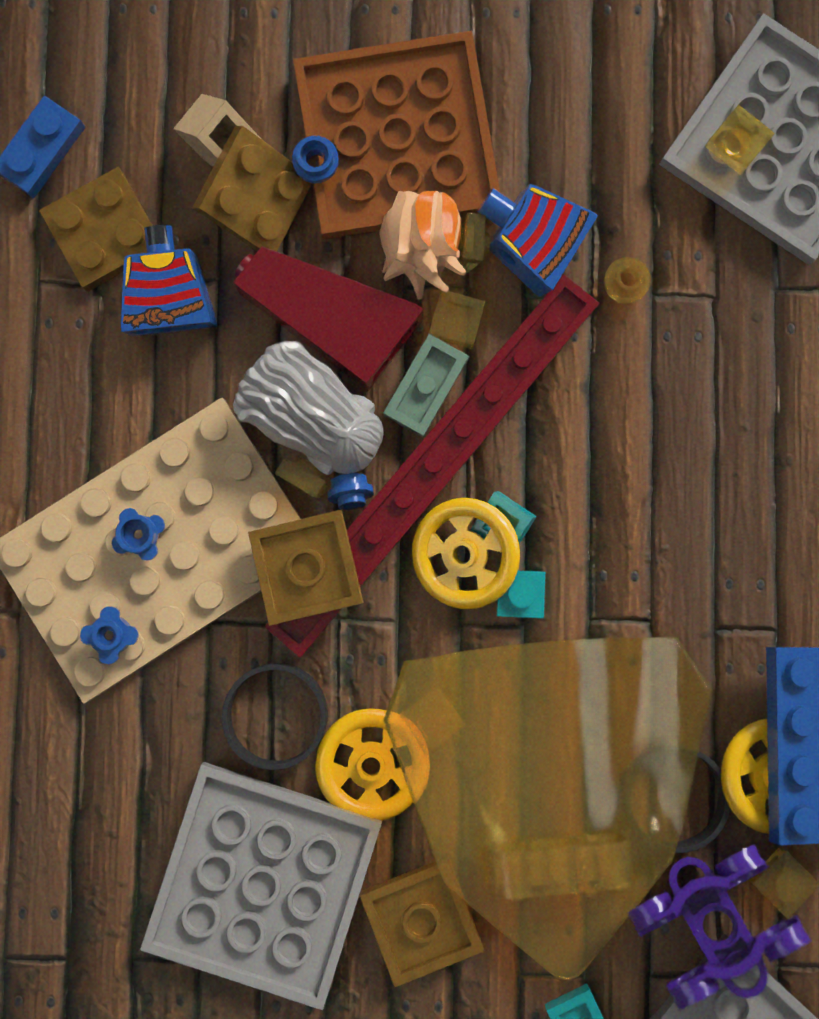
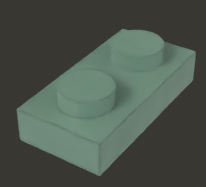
M428 334L383 415L424 438L466 365L469 356Z

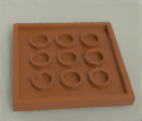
M472 30L293 59L306 137L321 136L330 140L336 147L339 157V164L335 174L325 182L313 183L323 240L380 231L384 216L392 208L398 191H411L417 194L424 191L444 192L455 201L460 217L480 214L478 210L492 188L500 192ZM318 155L310 158V165L312 167H319L324 162V158Z

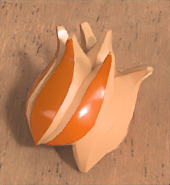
M398 191L392 208L384 216L379 232L382 248L386 255L385 265L382 270L386 274L383 279L387 281L405 273L411 281L419 300L423 298L426 280L447 293L449 287L441 280L443 269L446 267L462 276L466 274L465 269L457 260L460 252L458 247L461 240V218L456 203L451 196L444 192L424 191L417 194L411 191Z

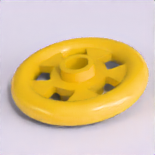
M455 498L437 505L422 519L413 538L412 561L420 583L435 599L454 608L477 609L495 602L510 588L519 568L520 546L512 524L496 507L474 498ZM474 518L485 522L491 528L485 539L479 534L469 531V526ZM449 520L457 529V532L451 534L443 542L436 534V531ZM460 546H465L470 551L471 556L467 563L460 561L457 556V550ZM488 550L501 552V563L498 572L485 569L488 561ZM439 553L442 554L443 563L448 569L447 573L440 576L436 574L431 562V557ZM473 575L477 577L478 589L470 591L459 590L458 577H471Z
M374 708L356 710L338 719L322 737L316 754V777L323 795L330 804L383 821L405 811L420 794L427 774L426 751L416 730L399 715L387 710ZM376 727L383 729L382 742H362V728ZM340 744L353 747L354 749L349 756L348 766L346 767L334 763L335 754ZM403 745L408 756L409 765L395 768L394 757L390 749ZM369 757L377 759L380 763L379 771L374 774H368L362 768L363 761ZM348 778H351L358 786L365 788V791L358 800L350 797L341 788ZM390 779H393L400 790L389 799L383 801L376 789L387 784Z
M762 719L743 727L730 741L722 761L721 783L725 799L736 817L751 829L765 834H769V814H765L766 799L769 800L767 719ZM762 740L767 748V752L754 760L749 749L755 743ZM748 774L750 784L755 789V792L749 795L744 794L741 785V776Z

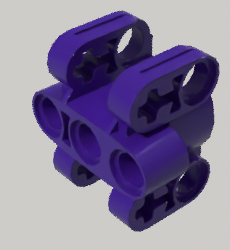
M755 845L715 865L720 875L719 877L715 876L707 864L698 858L686 857L678 860L673 865L669 874V883L675 896L674 900H672L668 892H665L627 913L640 937L683 915L708 959L703 964L667 983L666 987L674 997L675 1004L679 1010L685 1009L718 991L720 984L717 979H721L729 991L738 997L751 998L758 996L765 989L768 982V971L762 958L763 952L767 959L772 962L811 941L809 935L803 930L800 920L795 915L753 937L750 934L726 891L768 869L764 860L759 856ZM696 866L704 872L705 877L692 880L685 887L680 888L678 875L683 868ZM711 911H722L731 919L732 932L724 940H713L704 931L703 920ZM742 958L738 962L733 963L736 959ZM754 965H757L759 978L753 986L747 988L740 987L732 981L731 978L743 975Z

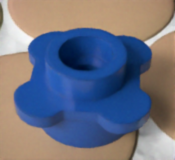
M132 508L123 510L119 515L120 522L116 528V536L112 539L113 549L119 554L127 552L138 554L145 561L154 559L158 554L156 546L158 536L165 530L164 520L158 515L150 517L139 515ZM137 530H141L143 533L140 539L134 536Z
M116 607L103 608L100 611V617L92 625L84 626L80 632L81 641L86 645H91L99 653L98 658L100 662L104 664L115 663L119 658V653L124 651L129 645H134L139 636L138 630L134 626H130L124 618L120 617V611ZM107 631L113 632L114 636L111 640L105 637Z

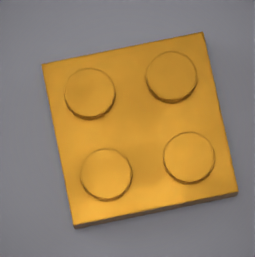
M243 125L235 126L192 209L255 251H258L263 246L277 252L312 183L298 176L292 161Z
M119 166L39 210L80 285L86 292L123 273L125 256L147 253L144 228L153 225Z
M342 510L248 532L269 626L364 603Z
M448 856L360 892L361 901L394 987L484 952L483 944Z

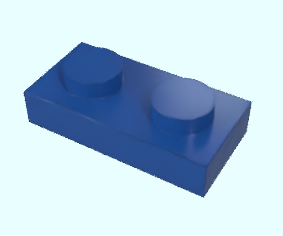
M44 95L0 155V176L34 199L86 128L79 118Z

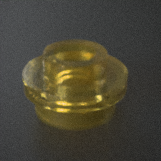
M624 257L614 261L604 276V286L608 295L615 301L624 304L634 303L643 298L649 290L651 283L650 273L645 264L631 257ZM631 273L635 277V285H624L620 278L621 274Z

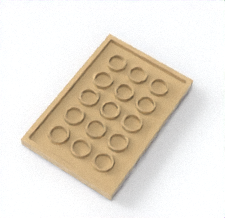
M221 397L0 537V569L81 701L85 704L260 593L261 588L248 532L300 520L301 518L225 399ZM132 508L139 515L146 517L158 515L164 520L165 530L158 536L156 543L158 554L154 559L145 561L138 554L131 552L119 554L113 549L112 539L116 536V528L120 522L119 515L123 510ZM137 530L134 536L140 539L143 533L141 530ZM105 607H116L120 611V617L124 618L130 626H134L139 634L137 642L120 652L118 660L113 664L100 662L98 658L99 653L91 645L84 644L80 639L82 628L92 625L100 617V611ZM107 631L105 634L108 640H111L114 636L112 631Z

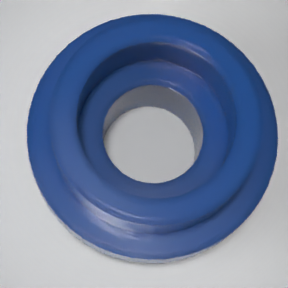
M309 136L301 140L294 148L292 163L300 178L310 183H321L327 181L335 174L339 164V157L336 147L330 140L321 136ZM315 155L324 158L323 164L319 167L310 166L308 160Z
M349 473L334 477L330 480L331 489L327 492L328 501L338 504V508L341 510L361 508L366 505V500L374 495L373 486L368 484L367 476L361 473Z

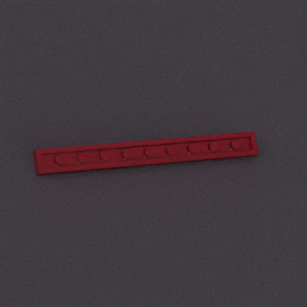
M563 274L554 289L547 293L347 529L360 587L599 305L597 300L565 274ZM342 608L270 626L268 622L265 628L296 655L302 657Z

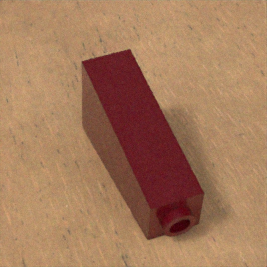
M263 246L260 247L254 256L248 254L235 271V277L237 278L233 283L242 297L367 391L371 389L423 321L424 309L416 303Z

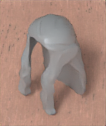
M283 341L268 346L264 355L247 370L244 380L240 381L238 392L235 394L233 410L237 414L238 421L249 422L273 442L305 454L319 471L330 475L332 472L343 475L363 470L375 457L383 440L384 430L381 420L374 414V403L364 396L352 395L328 366L312 357L304 346L297 341Z

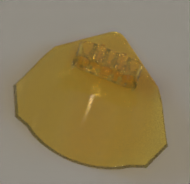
M677 636L593 638L534 642L459 651L404 661L383 721L443 881L548 972L559 979L570 980L578 977L589 966L629 917L627 913L637 907L673 861L687 810L713 689Z

